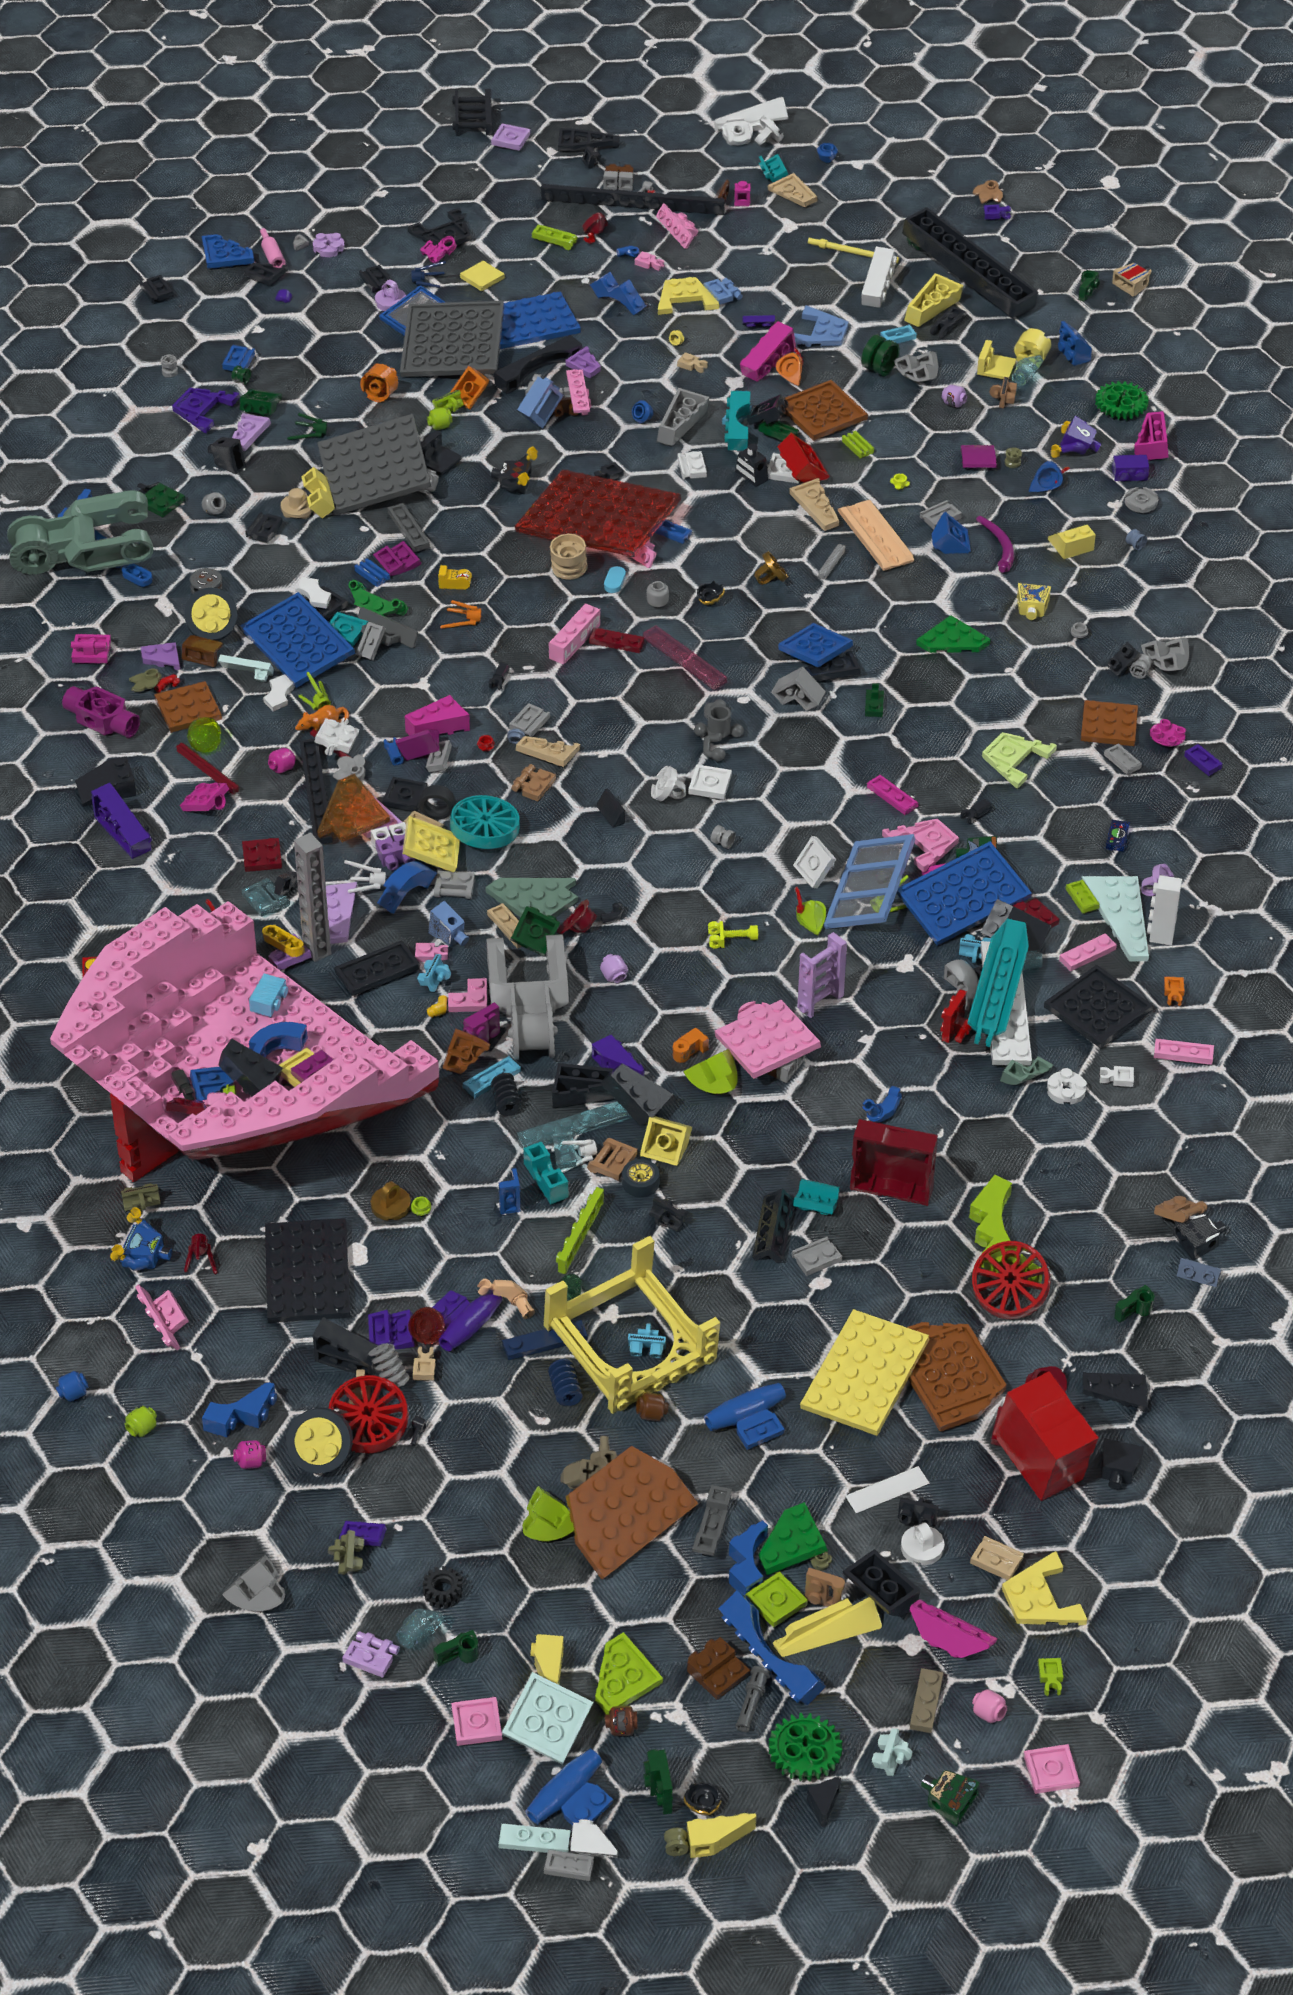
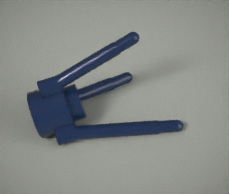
M446 261L411 270L412 283L416 282V285L440 288V285L422 281L425 280V276L444 275L445 272L425 273L423 270L446 264Z

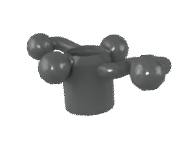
M718 699L707 703L704 707V716L708 719L707 725L698 723L694 728L695 734L699 737L708 734L703 741V753L707 758H712L717 762L725 758V751L719 747L710 751V742H718L729 734L738 738L744 732L743 726L740 724L731 726V711L726 706L725 701Z

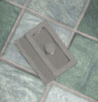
M946 500L921 511L920 518H923L924 522L934 529L945 511L955 520L960 519L962 513L952 504H948Z
M528 703L509 723V729L517 728L529 735V737H533L549 720L550 712L546 713L543 709Z
M827 1236L792 1251V1257L796 1259V1263L806 1276L842 1262V1255L833 1243H830Z

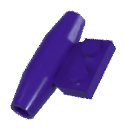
M450 1290L425 1314L427 1321L437 1326H447L439 1338V1344L444 1350L451 1351L470 1339L491 1318L501 1304L502 1296L493 1295V1291L489 1290L486 1295H481L469 1303L467 1297Z

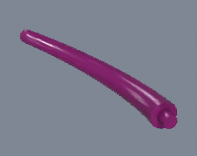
M978 516L976 518L977 522L989 529L1002 546L1003 554L998 562L999 571L1008 572L1014 561L1012 542L997 525L982 516Z

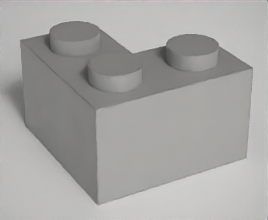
M801 667L778 679L771 693L782 705L796 699L807 711L819 705L826 691L804 667Z

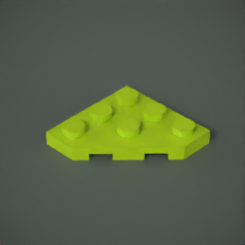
M624 1632L605 1644L595 1701L606 1714H610L611 1707L626 1706L663 1683V1677Z

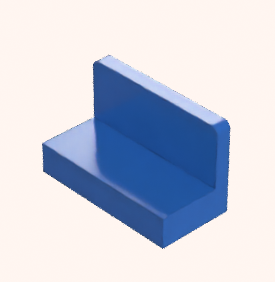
M514 1168L512 1169L511 1181L498 1182L500 1214L520 1212V1184L517 1170Z

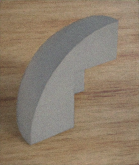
M929 351L917 357L907 354L894 360L899 372L914 381H928L937 376L938 360L936 352Z
M1179 638L1169 642L1156 640L1141 645L1143 653L1149 656L1152 663L1161 670H1181L1188 663V639Z
M965 960L951 961L945 965L944 979L956 987L957 992L959 989L967 991L965 1009L970 1012L979 983L978 976Z
M264 1555L234 1581L222 1595L229 1602L242 1609L265 1611L283 1603L285 1592L284 1588L277 1583L279 1574L269 1558Z

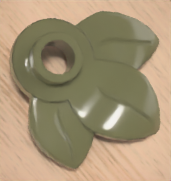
M152 668L145 671V673L129 678V681L136 683L131 690L140 692L145 688L151 689L155 687L162 677L161 673L158 672V669Z

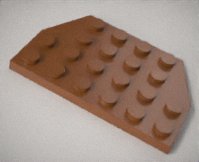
M921 1322L906 1327L929 1335V1342L908 1380L940 1432L978 1419L1006 1390L1005 1381L969 1324L953 1325L951 1323H943V1326L929 1325V1322Z
M633 1446L627 1448L566 1496L567 1505L570 1509V1520L573 1522L575 1531V1544L601 1579L613 1572L698 1504L671 1467Z

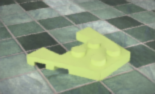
M1002 732L982 752V758L1018 789L1027 780V774L1015 769V767L1030 752L1048 759L1056 751L1057 745L1050 743V745L1041 744L1042 741L1039 740L1027 741L1024 740V737Z

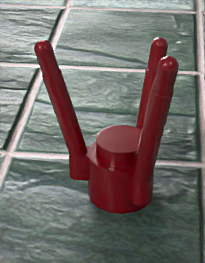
M198 1233L191 1237V1245L188 1247L184 1272H188L193 1253L196 1255V1260H199L200 1255L207 1252L213 1273L217 1274L211 1245L207 1244L206 1235Z

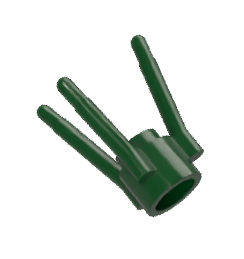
M298 413V416L315 422L296 421L295 424L313 427V432L316 433L290 436L287 439L293 440L321 437L322 434L326 435L327 421Z

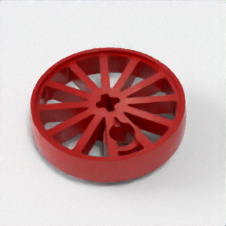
M1004 1241L992 1245L979 1256L973 1268L972 1287L977 1301L987 1312L999 1318L1019 1319L1032 1314L1044 1303L1050 1290L1051 1278L1047 1263L1037 1250L1022 1242ZM1005 1249H1016V1251L1008 1250L1005 1252ZM1023 1250L1032 1254L1021 1264L1020 1256ZM1001 1251L1004 1269L991 1257L992 1254ZM1009 1257L1017 1259L1012 1265L1006 1263V1260ZM987 1260L999 1273L980 1268ZM1035 1260H1038L1042 1265V1268L1024 1272ZM978 1275L996 1279L977 1285ZM1038 1275L1045 1276L1044 1284L1026 1280ZM1010 1278H1014L1012 1284L1008 1283ZM998 1287L986 1299H983L980 1294L982 1290ZM1023 1287H1030L1042 1291L1038 1298L1035 1299ZM1016 1291L1023 1294L1032 1304L1021 1309ZM1004 1292L1000 1308L997 1309L990 1304ZM1012 1293L1017 1310L1005 1311L1008 1298Z
M365 1375L346 1381L335 1391L329 1403V1409L334 1410L338 1408L349 1412L341 1415L347 1421H351L348 1423L351 1431L358 1428L351 1448L355 1452L376 1453L391 1447L403 1436L408 1425V1406L402 1391L393 1382L379 1376ZM365 1386H376L370 1402H368ZM361 1387L363 1403L351 1390ZM382 1388L390 1391L377 1401ZM346 1395L355 1405L339 1400L342 1396ZM394 1398L400 1401V1404L385 1406ZM397 1412L403 1413L402 1419L386 1415ZM384 1423L397 1426V1429L391 1433ZM366 1429L369 1443L360 1442ZM375 1430L382 1431L380 1435H375L372 1432Z

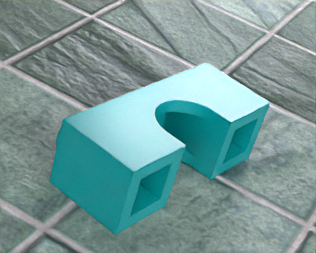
M538 1142L523 1148L524 1165L549 1203L553 1204L568 1198V1180L560 1168L553 1169L550 1153L544 1144Z

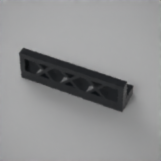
M783 1188L764 1196L752 1254L754 1260L769 1256L776 1263L784 1261L794 1208V1198Z

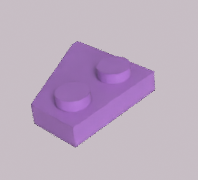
M587 346L566 360L567 367L573 370H583V375L588 378L601 371L600 364L595 360L594 355L589 353Z

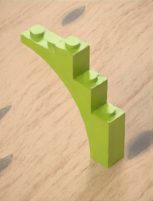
M995 1174L970 1205L969 1218L976 1223H980L976 1228L975 1243L986 1247L985 1250L994 1244L1010 1241L1004 1229L1002 1212L1011 1196L1012 1183ZM1005 1249V1252L1008 1250L1016 1251V1249ZM1001 1251L992 1254L991 1257L1004 1269ZM1021 1254L1020 1259L1021 1264H1023L1027 1258ZM1009 1257L1006 1263L1012 1265L1017 1259ZM987 1260L981 1266L985 1270L999 1273ZM1032 1263L1024 1272L1041 1267ZM1043 1275L1031 1277L1026 1280L1041 1283Z

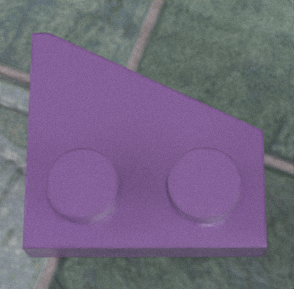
M176 642L141 647L143 664L157 665L159 667H165L166 664L174 666L175 670H180Z
M304 945L305 952L301 956L291 957L277 949L268 957L269 962L281 970L311 958V951Z

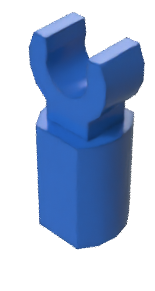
M393 737V743H388L384 739V748L387 750L394 766L402 764L404 760L395 740L397 738Z

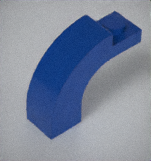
M418 861L406 863L399 867L384 883L383 886L386 889L377 903L394 914L404 896L412 888L423 886L428 889L437 873Z
M279 1022L268 1025L252 1036L249 1041V1049L263 1057L278 1049L302 1051L308 1039L307 1025L296 1022Z

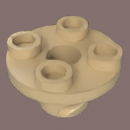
M300 488L291 489L289 496L281 501L283 516L286 518H309L313 510L309 508L307 493Z

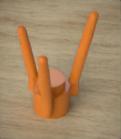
M451 600L452 604L467 608V610L447 608V611L467 614L466 619L470 621L441 625L440 628L476 625V622L481 620V608Z

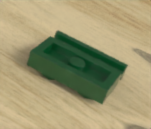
M779 421L769 424L764 422L759 425L758 430L766 436L777 438L780 442L790 433L795 436L799 434V429Z

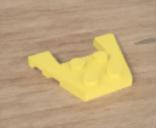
M696 277L665 280L658 306V315L672 314L671 303L702 301L705 310L719 309V302Z
M1057 1552L1051 1553L1002 1583V1591L1017 1624L1058 1622L1059 1625H1067L1068 1622L1078 1623V1625H1087V1617L1081 1604L1058 1609L1046 1583L1045 1576L1063 1572V1565Z

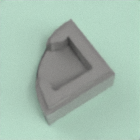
M301 234L295 237L293 242L295 251L309 246V241Z

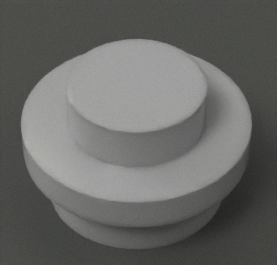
M1075 623L1071 628L1072 636L1076 638L1086 637L1088 635L1087 626L1084 623Z

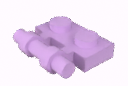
M359 1631L356 1640L361 1641V1643L352 1640L343 1656V1663L383 1678L393 1661V1655L388 1653L397 1655L400 1646L394 1645L392 1641L387 1639H378L369 1632L365 1634Z

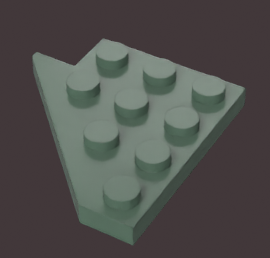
M498 878L486 886L487 894L501 904L503 903L520 918L526 906L535 907L546 916L557 917L578 902V896L569 891V889L576 885L575 878Z

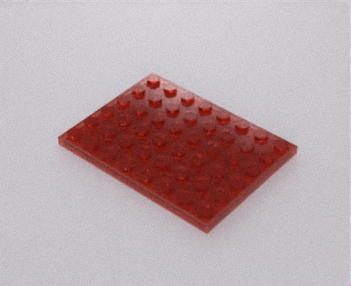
M562 469L515 525V532L552 540L559 535L575 534L585 541L586 547L635 558L680 502L681 495L656 488Z

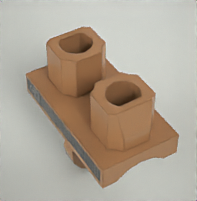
M1004 377L1002 386L993 385L990 388V395L992 397H1001L999 408H1004L1005 403L1014 404L1017 383L1009 382V377Z

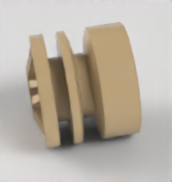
M563 534L553 539L550 544L553 573L557 577L567 580L577 579L582 576L587 570L585 541L575 534Z

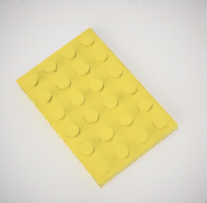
M853 1309L801 1401V1409L878 1436L927 1346L929 1335Z

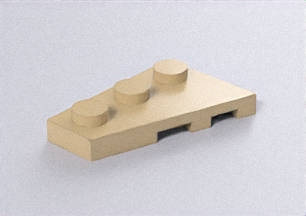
M794 173L767 185L769 191L803 207L818 201L817 196Z
M524 736L516 744V751L562 767L580 750V744L574 743L573 746L564 745V741L549 743L546 739Z

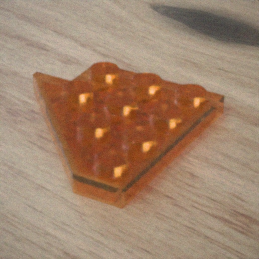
M352 774L338 780L318 828V837L320 838L334 832L341 842H345L389 823L390 816L358 777Z

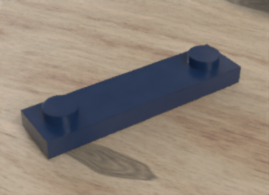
M582 1320L572 1322L584 1339L588 1340ZM544 1329L502 1340L508 1360L566 1346L553 1329L550 1331Z

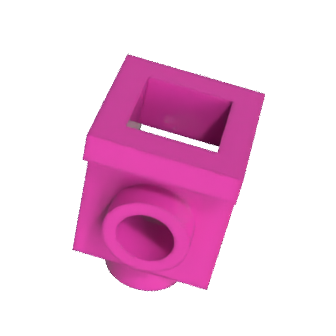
M745 181L735 183L734 206H750V184H747Z

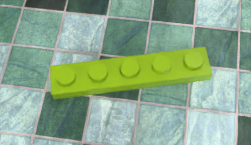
M596 1187L593 1194H589L586 1207L581 1209L578 1222L573 1224L570 1237H566L562 1252L559 1251L557 1254L558 1272L567 1273L604 1203V1189Z

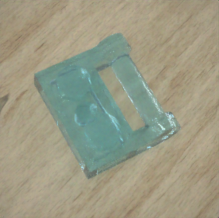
M269 878L242 890V896L261 917L279 908L285 909L290 905V900L287 897L274 893V883ZM265 890H268L276 900L274 901Z

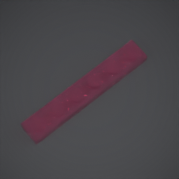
M657 625L643 632V637L646 641L713 690L727 683V676Z

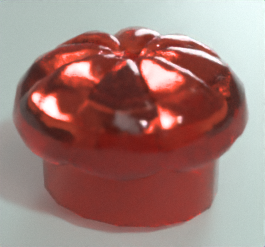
M423 1307L418 1309L409 1319L408 1330L411 1336L418 1342L432 1344L438 1341L444 1333L445 1320L438 1310L432 1307Z

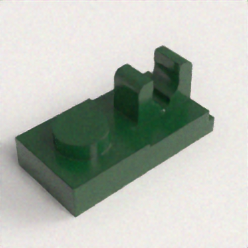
M872 683V690L866 689L865 717H883L884 690H879L878 683Z

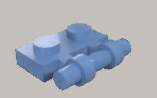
M724 278L722 282L719 279L704 283L705 288L719 302V305L733 301V297L738 300L743 297L741 291L734 287V283L727 278Z

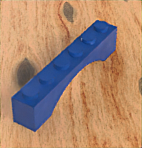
M736 1590L718 1608L724 1614L721 1618L730 1627L733 1625L737 1629L735 1634L743 1642L747 1640L750 1644L749 1650L756 1657L760 1655L763 1658V1666L770 1672L774 1671L778 1675L775 1679L784 1688L787 1686L791 1690L789 1695L797 1703L801 1701L809 1705L826 1687L820 1678L805 1665H795L782 1661L771 1651L761 1632L759 1610L743 1593Z

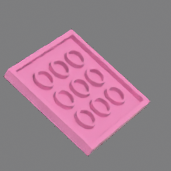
M782 1000L715 1030V1037L726 1049L729 1048L732 1056L753 1079L821 1048V1043L817 1037Z

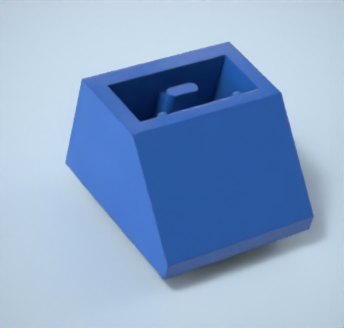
M1062 321L1059 330V350L1073 366L1090 362L1092 347L1076 329Z

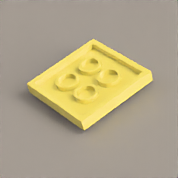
M409 816L406 821L402 854L424 861L426 864L440 867L443 870L455 872L458 863L460 840L449 830Z

